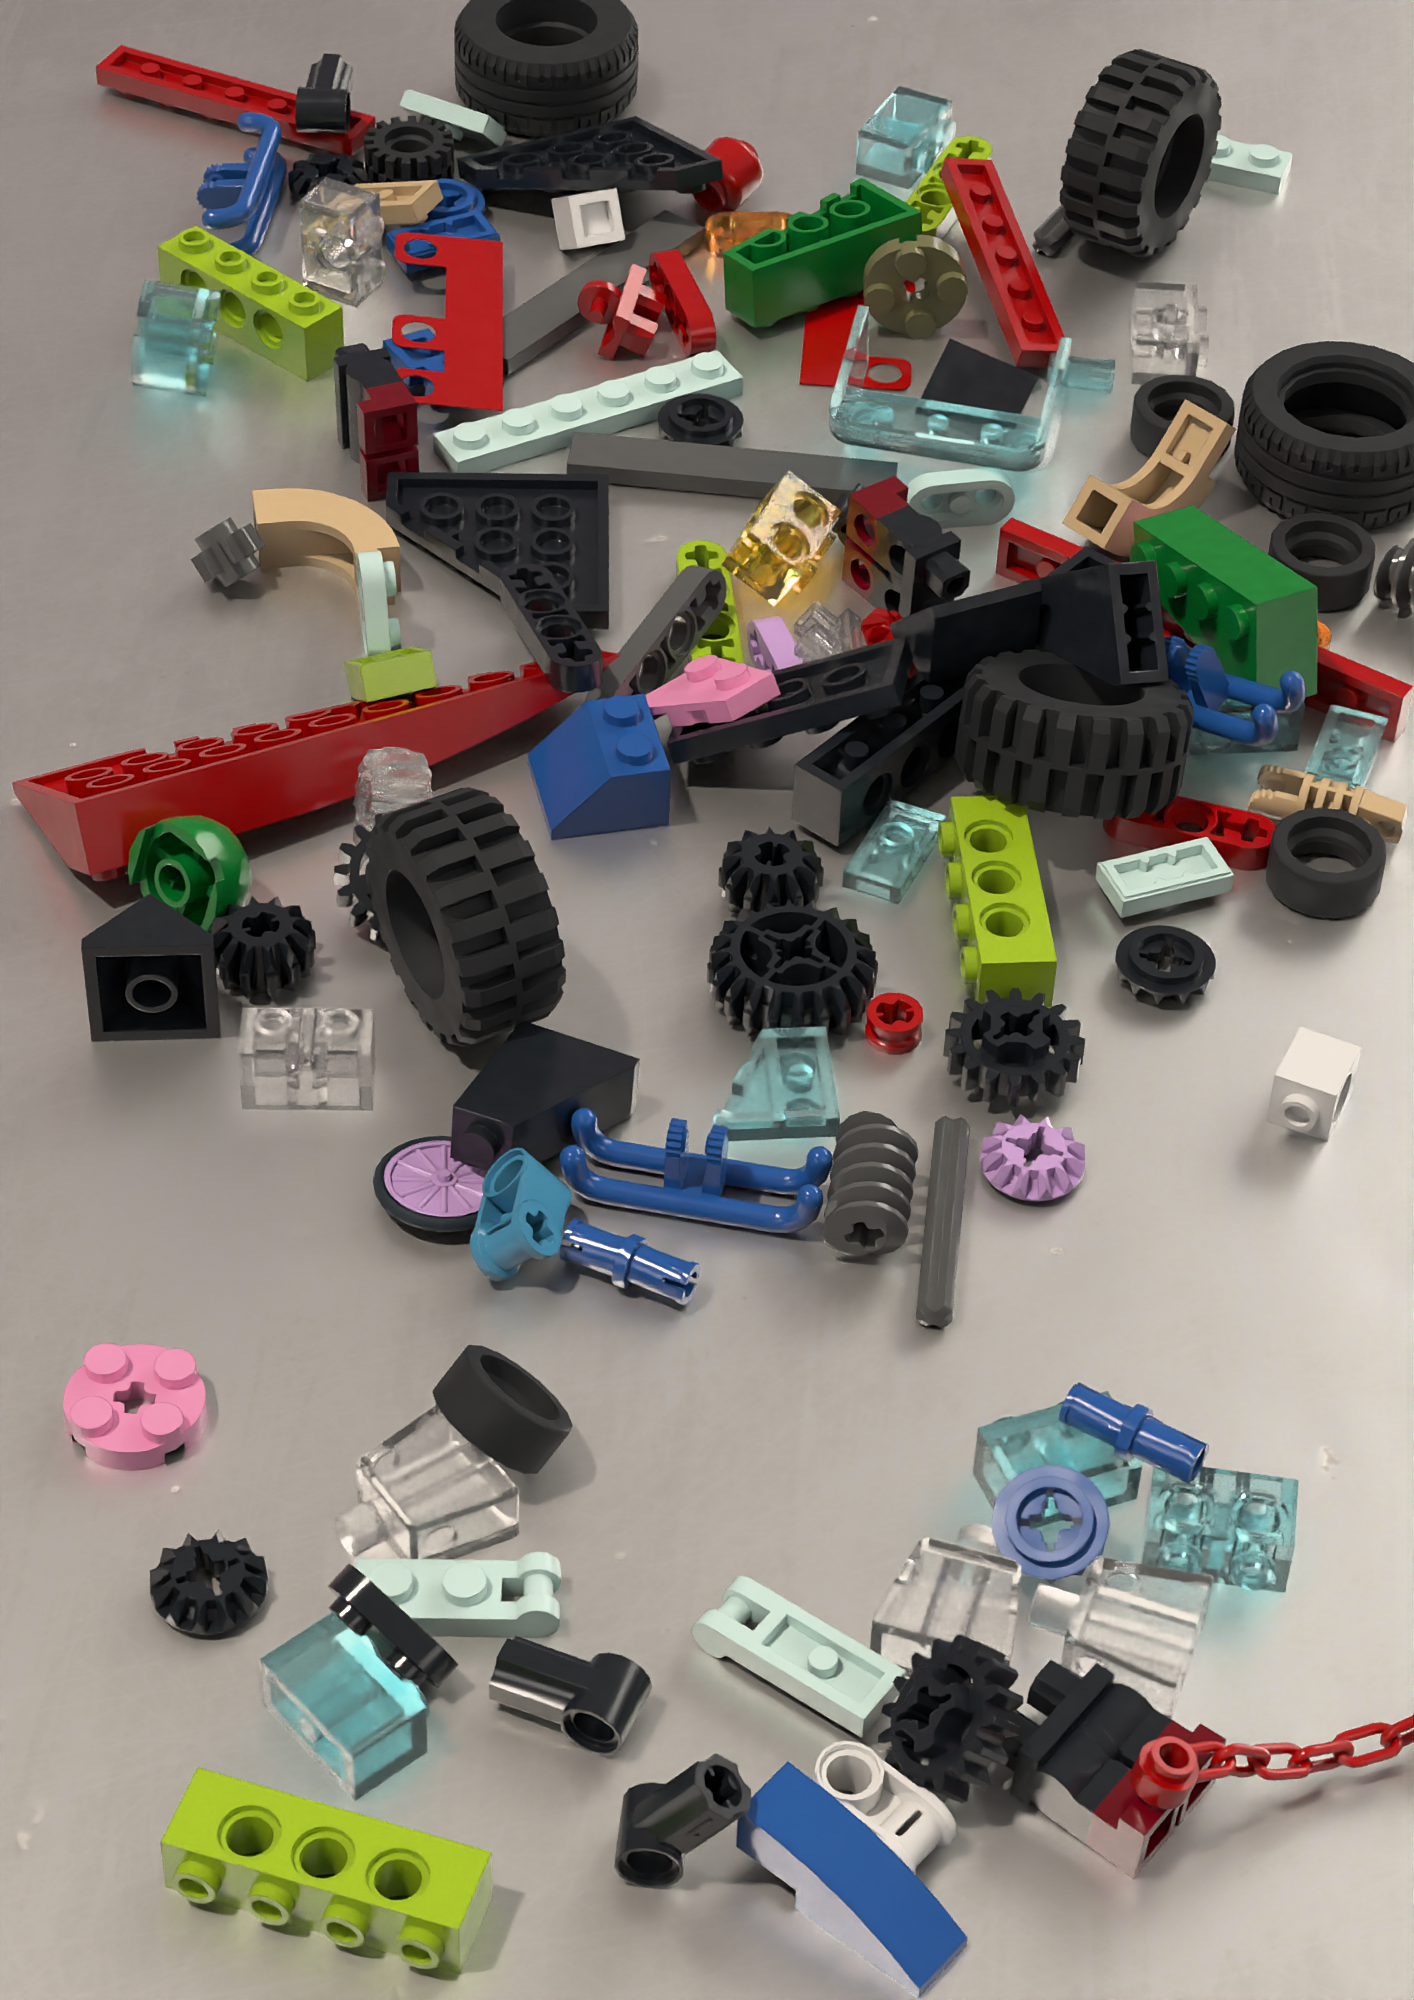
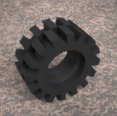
M398 116L391 118V124L382 120L376 123L377 129L370 127L367 130V136H364L365 171L368 172L369 183L429 181L454 178V139L450 130L445 131L444 124L439 122L433 125V119L426 117L422 122H417L416 116H408V121H401Z

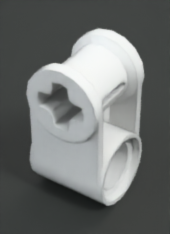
M843 1741L833 1743L824 1749L817 1758L813 1781L828 1791L866 1824L915 1875L916 1867L934 1848H945L955 1839L957 1824L946 1805L933 1793L918 1787L882 1760L871 1748L861 1743ZM836 1790H849L856 1794H842Z

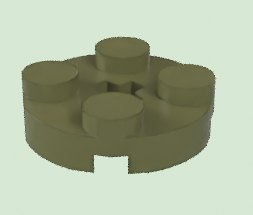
M916 235L917 241L900 243L899 238L888 241L870 256L864 268L863 296L866 310L870 312L871 316L879 324L892 331L907 333L913 339L929 338L935 333L936 329L943 327L953 320L965 303L968 294V284L961 257L947 242L929 235ZM920 278L925 279L923 290L918 292L906 291V286L904 285L906 280L915 283Z

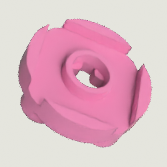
M101 1343L93 1346L84 1356V1365L71 1376L63 1396L66 1431L72 1442L73 1438H75L78 1443L84 1446L85 1456L96 1464L116 1470H145L166 1463L165 1453L176 1450L183 1443L186 1451L196 1443L204 1430L207 1419L204 1382L197 1372L194 1357L182 1349H167L148 1344L119 1346L114 1343ZM144 1400L151 1403L141 1405L138 1413H125L124 1403L128 1401Z

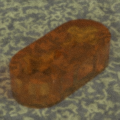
M778 211L722 212L714 214L706 220L705 248L711 255L723 258V252L767 228L780 231L785 229L786 218L792 214Z

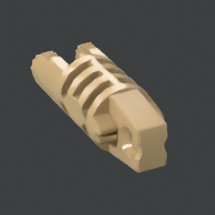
M1262 765L1257 780H1259L1257 784L1261 785L1262 790L1256 789V792H1252L1247 805L1248 811L1280 822L1282 819L1300 810L1319 807L1343 810L1363 818L1375 827L1384 842L1399 843L1406 823V804L1383 797L1367 790L1365 787L1356 786L1355 790L1349 787V783L1336 782L1323 777L1322 781H1316V776L1313 774L1274 765Z

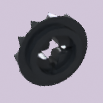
M329 151L323 156L309 154L307 160L294 162L293 170L288 173V184L291 193L302 201L318 206H333L355 184L368 183V172L365 171L363 162L351 160L349 154L345 153L339 156L331 155Z
M690 394L677 397L667 402L658 414L659 437L669 441L733 447L734 440L743 435L744 418L740 409L732 402L710 394ZM702 421H706L703 427L698 426L702 424Z
M1156 925L1137 929L1120 941L1115 955L1118 980L1131 984L1133 996L1145 993L1153 994L1157 1004L1163 997H1173L1178 1002L1184 1004L1190 993L1204 995L1209 981L1214 979L1216 960L1212 949L1197 935L1178 927ZM1164 956L1170 957V972L1157 970L1159 963H1163Z
M219 1529L212 1539L199 1541L188 1533L181 1547L177 1549L163 1548L157 1568L150 1570V1596L155 1610L170 1625L190 1633L215 1634L244 1624L261 1608L268 1592V1576L264 1556L255 1555L246 1538L235 1542L228 1541ZM198 1569H209L214 1577H220V1595L215 1596L212 1588H208L202 1580L197 1581Z

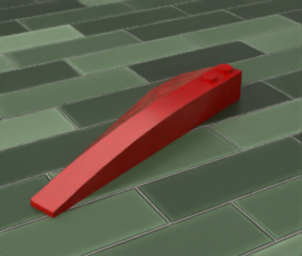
M602 651V673L620 654ZM532 662L519 666L521 677L515 678V674L512 671L486 672L468 676V688L463 690L462 686L448 685L411 692L412 701L404 699L385 701L380 699L364 702L359 700L287 716L285 718L286 729L279 730L277 723H254L232 728L231 741L224 742V739L220 737L200 739L198 736L173 741L176 753L156 752L147 754L146 749L141 748L12 782L16 797L69 868L90 876L92 875V879L95 881L110 880L128 874L130 848L137 834L144 828L155 825L161 820L170 817L201 815L227 826L234 835L323 808L420 771L533 717L575 693L555 689L547 680L538 663Z

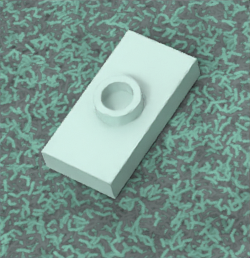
M405 90L399 105L411 116H416V119L420 122L426 117L433 119V125L439 122L444 124L445 131L450 130L452 132L454 142H461L462 136L502 148L507 135L505 128L489 115L414 90Z
M1203 837L1097 863L1095 880L1119 916L1123 918L1230 892L1233 887L1234 874L1209 838Z

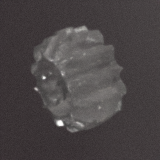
M383 747V749H369L363 761L358 766V780L354 784L356 794L353 805L356 810L354 822L356 826L359 824L371 832L374 827L376 814L382 813L385 815L432 798L434 793L431 790L432 772L423 753L401 747Z

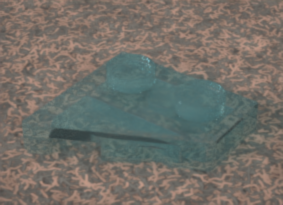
M826 1027L761 1030L751 1048L750 1060L740 1067L732 1082V1094L724 1109H717L713 1116V1125L729 1128L728 1141L836 1137L840 1125V1113Z

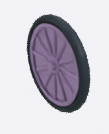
M429 1136L405 1142L387 1153L375 1169L373 1186L375 1196L382 1207L393 1217L410 1226L438 1232L464 1231L475 1228L483 1195L482 1184L489 1170L450 1158L451 1136Z

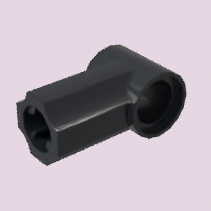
M323 54L320 61L311 65L306 87H298L295 107L297 132L348 135L351 117L350 95L354 83L353 66L343 61L341 55Z
M515 1636L513 1639L507 1638L497 1656L494 1672L489 1682V1699L561 1725V1729L567 1738L575 1745L590 1753L605 1756L614 1755L620 1751L650 1694L652 1684L650 1677L642 1667L622 1655L610 1652L599 1653L589 1662Z
M715 1753L704 1762L697 1761L666 1784L651 1782L629 1788L623 1795L614 1869L618 1876L630 1884L644 1888H664L677 1883L683 1877L685 1855L749 1812L751 1789L740 1776L737 1764Z

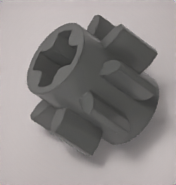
M230 517L194 539L202 552L192 558L191 561L204 582L218 576L224 588L261 566L254 553L265 545L251 523L238 529Z

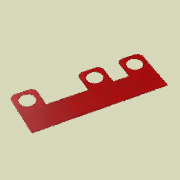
M410 232L399 233L395 237V258L398 261L408 264L446 267L445 318L398 315L392 320V341L400 347L445 351L444 372L398 368L396 371L402 380L410 376H420L434 384L435 389L431 394L427 396H413L417 403L503 411V242ZM412 240H425L436 246L437 253L430 258H416L406 253L404 245ZM419 322L431 326L435 330L436 335L430 341L415 342L404 337L401 330L408 323Z
M906 280L904 282L906 291L915 292V283ZM863 289L856 296L840 297L820 304L814 311L806 312L800 384L903 390L910 386L911 363L901 358L860 356L863 306H865ZM877 364H890L899 368L902 376L897 381L882 383L871 379L868 375V370Z

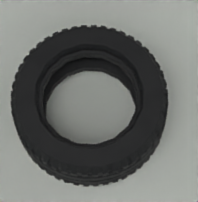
M1340 341L1301 344L1282 350L1267 359L1254 371L1246 382L1234 449L1237 471L1250 492L1266 507L1286 518L1309 513L1337 515L1355 522L1364 530L1380 528L1401 521L1413 513L1414 363L1396 353L1376 346ZM1324 432H1330V433H1337V434H1344V435L1356 436V437H1358V438L1346 437V436H1339V435H1332V434H1327V433H1324Z

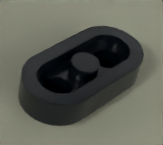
M347 1564L328 1585V1588L337 1597L329 1606L331 1612L360 1638L370 1629L392 1649L384 1658L385 1662L415 1689H418L425 1680L439 1688L458 1667V1663L438 1642L351 1564Z

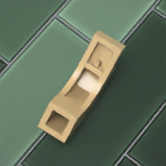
M1185 399L1158 447L1145 465L1132 477L1117 484H1107L1090 475L1062 524L1113 554L1129 557L1131 546L1134 544V521L1192 505L1197 509L1200 508L1217 483L1208 476L1236 428Z
M305 488L252 490L254 529L265 545L257 551L258 560L261 565L260 569L310 566L332 571L351 584L355 591L359 608L356 553L381 551L383 562L393 561L397 592H401L400 546L398 539L388 523L369 507L345 496ZM395 596L387 597V605H394Z

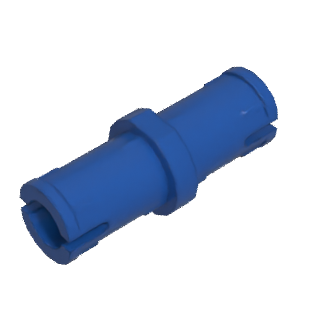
M576 1218L567 1226L562 1239L572 1243L570 1247L564 1244L561 1245L559 1250L561 1260L571 1261L612 1277L613 1285L627 1289L636 1285L676 1300L677 1303L686 1305L693 1296L697 1284L690 1282L689 1279L690 1277L699 1278L701 1268L699 1263L688 1262L647 1246L646 1238L635 1234L625 1238L588 1225Z
M1080 1382L1070 1389L1059 1413L1058 1420L1114 1447V1456L1130 1462L1135 1457L1187 1484L1194 1481L1198 1476L1209 1450V1444L1154 1418L1152 1409L1142 1404H1136L1134 1407H1131Z

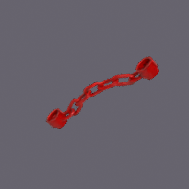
M1414 1715L1393 1725L1377 1722L1357 1727L1338 1734L1332 1742L1310 1745L1304 1748L1287 1742L1257 1744L1253 1746L1242 1743L1226 1746L1218 1741L1188 1744L1180 1738L1164 1736L1144 1745L1131 1769L1130 1782L1136 1794L1149 1805L1160 1809H1174L1186 1802L1194 1785L1199 1782L1225 1778L1227 1776L1247 1778L1254 1775L1271 1781L1305 1778L1310 1773L1332 1770L1342 1765L1350 1768L1364 1767L1391 1759L1399 1754L1402 1747L1414 1743V1730L1401 1735V1733L1414 1728ZM1375 1734H1382L1380 1744L1384 1749L1353 1757L1355 1748L1351 1741ZM1214 1752L1215 1754L1210 1761L1211 1768L1199 1770L1196 1755ZM1333 1753L1334 1756L1322 1760H1310L1311 1757ZM1290 1754L1292 1756L1288 1760L1287 1768L1269 1769L1267 1766L1271 1761V1755ZM1235 1755L1247 1756L1248 1765H1236Z

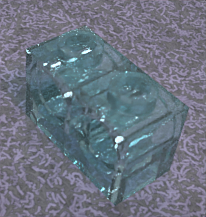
M1153 1466L1146 1504L1140 1573L1166 1576L1174 1580H1196L1232 1585L1252 1591L1268 1590L1285 1593L1295 1548L1298 1479L1202 1467L1195 1480L1187 1484Z

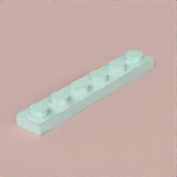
M718 350L703 352L685 360L664 366H655L647 371L617 380H607L600 385L569 394H560L552 399L529 406L512 408L502 414L485 419L461 423L454 428L434 433L433 449L434 453L451 473H483L570 447L574 432L610 435L658 420L660 409L667 402L677 397L690 394H710L730 399L740 396L743 393V376Z

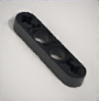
M517 564L504 569L500 574L501 605L549 683L555 689L570 693L587 692L599 687L602 683V651L552 573L547 568L535 564Z

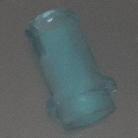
M1062 350L1060 355H1050L1047 384L1049 386H1056L1057 392L1061 393L1064 392L1065 388H1074L1110 394L1115 373H1111L1112 370H1115V360L1069 356L1068 350Z

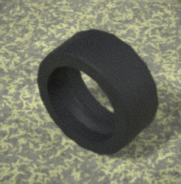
M1172 374L1156 377L1142 384L1134 395L1130 425L1131 441L1141 453L1150 458L1172 423L1163 418L1176 416L1185 399L1233 426L1235 415L1234 400L1224 388L1210 380L1197 376ZM1231 439L1225 447L1224 451L1222 452L1221 456L1224 455V453L1230 446Z
M1309 513L1286 519L1273 530L1268 555L1317 586V610L1329 611L1345 609L1360 602L1367 594L1371 583L1376 545L1370 534L1353 521L1337 515ZM1297 557H1327L1342 563L1344 566L1331 568L1313 566L1298 560Z
M1320 807L1300 810L1282 819L1272 832L1266 881L1274 896L1291 909L1314 917L1333 919L1352 916L1370 907L1380 893L1386 863V843L1375 827L1354 814L1343 810ZM1309 853L1332 854L1349 861L1357 869L1341 873L1323 872L1305 866L1295 857Z
M468 1345L432 1391L439 1410L466 1440L505 1467L523 1474H537L566 1439L573 1427L568 1412L538 1379L514 1361L482 1345Z

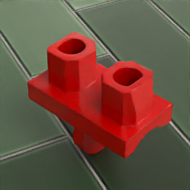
M632 263L622 293L616 286L603 280L591 281L580 290L577 305L582 316L592 323L607 324L597 355L612 361L617 348L620 347L645 357L658 327L657 320L667 298L666 294L642 284L647 269Z

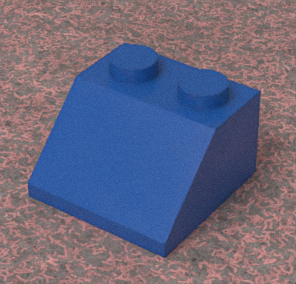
M645 694L617 695L611 698L585 701L527 754V763L551 840L669 825L671 769Z

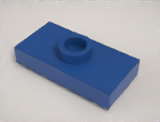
M480 210L386 232V248L394 258L395 237L403 232L500 241V235ZM412 240L404 245L406 253L416 258H430L437 253L436 246L425 240ZM395 258L406 274L437 267L403 263Z

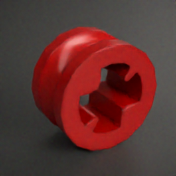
M885 993L876 996L869 1002L866 1009L865 1039L872 1048L889 1055H901L911 1052L919 1045L922 1038L923 1008L917 1000L902 993Z

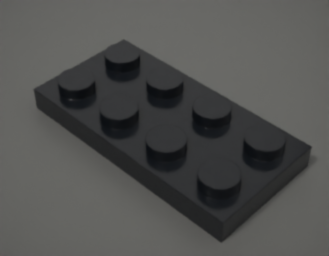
M907 636L772 671L771 673L775 677L781 694L735 721L711 724L701 722L688 726L673 727L667 741V747L674 765L694 760L697 764H705L721 758L727 751L748 745L751 749H763L776 744L783 736L806 731L810 735L820 734L834 728L840 721L862 716L863 719L872 720L888 715L895 710L896 706L901 705L914 657Z

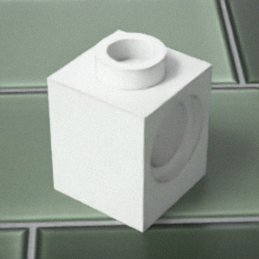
M617 188L551 199L560 250L578 249L626 240Z
M1300 1026L1274 1075L1266 1121L1328 1142L1353 1092L1361 1046Z

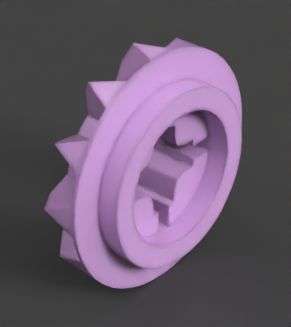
M1020 1115L1013 1126L997 1122L992 1135L983 1138L980 1165L987 1180L1001 1192L1018 1199L1046 1201L1066 1195L1080 1183L1085 1172V1145L1074 1141L1071 1127L1054 1129L1048 1116L1038 1124L1030 1123L1023 1115ZM1031 1149L1043 1151V1154H1040L1036 1161L1032 1160L1030 1167L1025 1166L1026 1158H1024V1155H1027Z

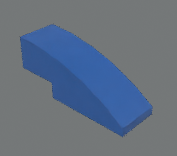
M787 1761L751 1797L749 1812L737 1820L736 1847L796 1890L795 1909L914 1996L919 1998L965 1949L968 1937L910 1868L866 1824L828 1791Z

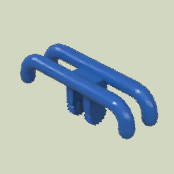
M246 112L238 117L237 125L243 132L261 134L257 147L248 148L244 152L243 160L245 163H223L222 165L217 163L207 167L203 176L204 184H201L198 189L196 200L199 201L198 204L202 205V209H207L202 214V224L207 229H228L238 226L249 219L242 239L230 245L253 256L263 244L287 175V162L277 152L281 141V126L278 122L266 114Z
M1172 635L1165 637L1169 679L1177 683L1180 690H1185L1191 701L1194 711L1193 729L1245 745L1263 746L1271 743L1279 730L1276 713L1287 714L1301 708L1306 698L1305 682L1297 671H1287L1282 674L1280 678L1281 689L1224 673L1220 659L1216 656L1217 652L1210 646L1199 644L1195 645L1193 649L1191 648L1190 651L1186 647L1187 643L1184 642V639ZM1227 698L1255 706L1252 712L1253 722L1217 710Z
M580 1108L572 1115L571 1128L574 1140L579 1146L569 1145L563 1148L559 1157V1165L562 1176L573 1191L587 1200L604 1205L772 1233H792L805 1229L818 1218L821 1211L823 1193L819 1187L828 1179L833 1164L831 1152L823 1146L810 1149L803 1167L797 1169L781 1168L728 1159L729 1128L725 1126H712L706 1139V1155L689 1152L687 1120L671 1119L666 1137V1147L660 1148L618 1141L607 1137L599 1130L597 1116L589 1108ZM585 1154L600 1163L613 1167L664 1175V1187L599 1176L588 1168ZM724 1185L782 1195H797V1199L790 1206H773L721 1196Z

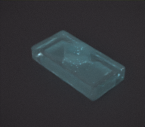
M1331 705L1304 773L1315 775L1316 781H1322L1323 777L1332 779V781L1349 783V787L1355 790L1356 786L1366 787L1386 733L1388 718Z
M889 799L845 867L842 887L899 905L937 845L939 822H945L946 816Z

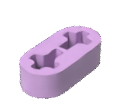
M781 616L750 620L747 628V641L751 660L755 668L772 672L805 663Z

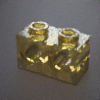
M788 470L760 501L721 565L775 606L789 590L798 595L812 579L818 568L811 561L813 560L817 563L835 541L836 536L830 532V529L841 511Z

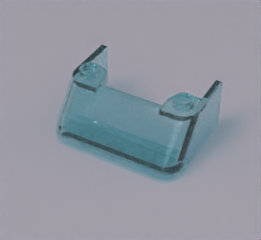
M858 305L829 406V429L837 440L863 448L990 467L1017 473H1035L1049 465L1053 457L1067 400L1072 338H1060L1041 418L863 390L862 385L868 368L869 307Z

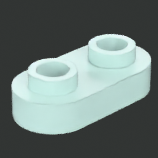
M992 467L924 473L911 480L907 485L909 488L907 503L918 514L931 517L937 521L942 529L994 524L1005 518L1011 512L1015 503V495L1007 475L1001 470Z
M381 551L356 553V574L364 656L367 657L401 649L398 618H388L387 597L397 595L393 561L383 562Z

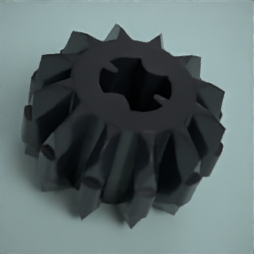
M770 826L765 834L761 835L745 830L741 841H732L727 844L726 852L723 854L722 867H719L718 886L721 887V896L725 897L728 911L731 913H740L741 909H749L757 913L763 901L768 902L773 907H779L784 905L787 898H789L794 906L805 907L812 900L816 904L819 899L820 887L823 886L824 868L821 866V858L815 853L813 842L807 840L797 841L794 830L788 831L783 835L775 834Z
M252 896L247 906L242 907L228 904L226 916L213 919V928L210 934L214 936L216 974L222 980L225 990L241 988L246 999L252 997L257 992H266L273 999L278 989L297 991L299 980L312 975V967L315 964L316 936L315 931L312 929L311 921L306 920L302 915L300 905L283 907L278 896L268 903H259Z

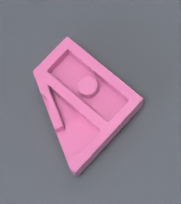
M707 655L688 663L684 668V674L646 694L645 697L653 720L668 714L672 727L701 722H708L710 724L733 722L781 693L773 673L747 666L744 663H736L718 658L716 655Z

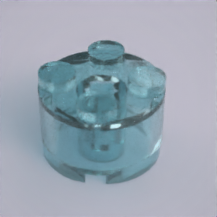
M144 280L137 310V316L140 317L137 334H134L130 375L132 385L147 389L207 397L211 371L210 365H214L218 334L214 333L213 322L217 323L221 291L163 281Z

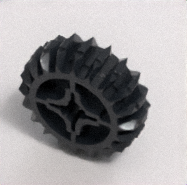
M787 898L783 906L773 907L768 902L763 901L757 913L749 909H741L736 921H724L722 931L713 938V945H711L709 950L707 982L710 983V992L714 1000L715 1009L724 1011L729 1025L743 1024L747 1037L760 1032L767 1034L770 1044L774 1043L779 1037L791 1038L797 1047L801 1039L805 1037H812L822 1044L828 1031L837 1035H845L850 1023H860L862 1021L866 1007L872 998L875 997L878 961L876 960V952L873 951V947L870 944V935L858 930L856 919L841 920L837 907L824 912L817 910L814 900L805 907L794 906L789 898Z

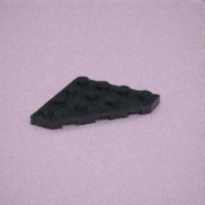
M637 116L457 158L459 178L482 192H495L503 189H543L545 192L557 193L567 190H606L617 188V193H628L635 190L676 191L681 194H692L705 190L707 183L723 180L721 159Z
M388 472L386 492V522L388 525L499 596L500 574L504 569L517 564L543 566L552 573L588 630L609 629V475Z

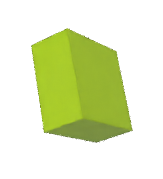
M412 646L344 662L351 698L364 702L437 687L431 651Z

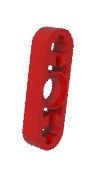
M674 249L651 253L649 256L651 287L667 295L662 311L686 356H694L703 352L715 351L716 329L712 312L680 251Z
M1178 795L1167 807H1163L1159 812L1151 815L1143 812L1139 817L1125 819L1122 816H1114L1111 820L1103 819L1102 823L1104 831L1111 838L1149 849H1158L1208 837L1228 867L1244 871H1256L1267 867L1272 832L1276 828L1275 824L1263 815ZM1182 823L1194 824L1204 830L1201 832H1186L1178 829L1175 825Z

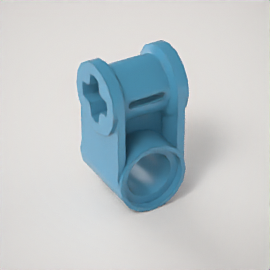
M523 1148L509 1150L492 1165L485 1176L482 1184L483 1195L475 1228L470 1236V1248L478 1268L485 1276L498 1282H503L516 1275L520 1265L533 1258L545 1260L558 1253L561 1247V1234L566 1211L572 1200V1191L526 1150Z

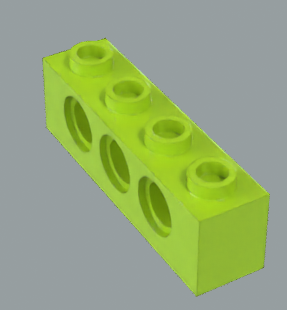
M196 225L157 246L162 300L306 382L334 366L333 358L336 357L335 351L340 347H344L343 307Z
M997 795L951 797L949 819L947 822H939L938 852L940 858H949L950 860L945 866V890L947 899H957V904L953 905L952 913L954 940L965 942V946L961 947L960 951L962 983L972 984L975 1000L981 1004L985 1003L986 991L993 990L1001 999L1009 998L1012 988H1019L1022 999L1031 1001L1036 994L1042 993L1045 994L1044 1006L1052 1007L1057 957L1026 806L1018 803L1012 805L1001 801Z
M197 1767L160 1842L165 1887L176 1890L180 1895L197 1903H210L214 1901L248 1911L255 1918L268 1924L283 1925L288 1923L324 1934L328 1939L339 1945L347 1947L363 1945L397 1955L407 1964L421 1969L437 1967L460 1974L493 1897L492 1852L199 1767ZM247 1853H261L251 1857L242 1856ZM321 1874L335 1875L329 1878H315V1876ZM397 1895L409 1896V1898L403 1900L388 1899Z

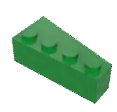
M861 177L850 183V193L841 198L839 194L832 193L821 199L820 210L813 214L799 211L786 218L785 229L780 231L767 228L723 252L725 309L754 328L768 327L774 325L778 319L798 312L814 311L820 304L834 299L856 296L864 288L863 275L865 265L870 256L880 246L899 238L900 243L917 241L916 235H922V212Z
M1193 505L1133 522L1134 544L1130 549V561L1156 560L1161 605L1197 645L1203 644L1214 648L1224 673L1281 689L1280 678L1282 674L1287 671H1297L1304 679L1306 697L1317 694V586Z

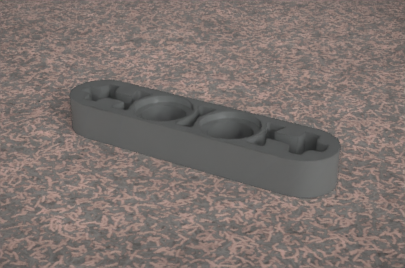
M695 565L687 566L682 570L617 653L620 656L603 671L602 683L599 687L588 692L585 701L611 698L617 695H646L666 684L721 612L727 590L725 577L722 572Z

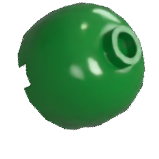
M194 815L170 817L161 820L157 824L140 831L130 848L128 863L130 885L139 882L143 897L148 894L155 896L209 933L213 928V919L226 916L228 904L244 907L250 897L252 875L248 856L240 840L227 826L213 819Z

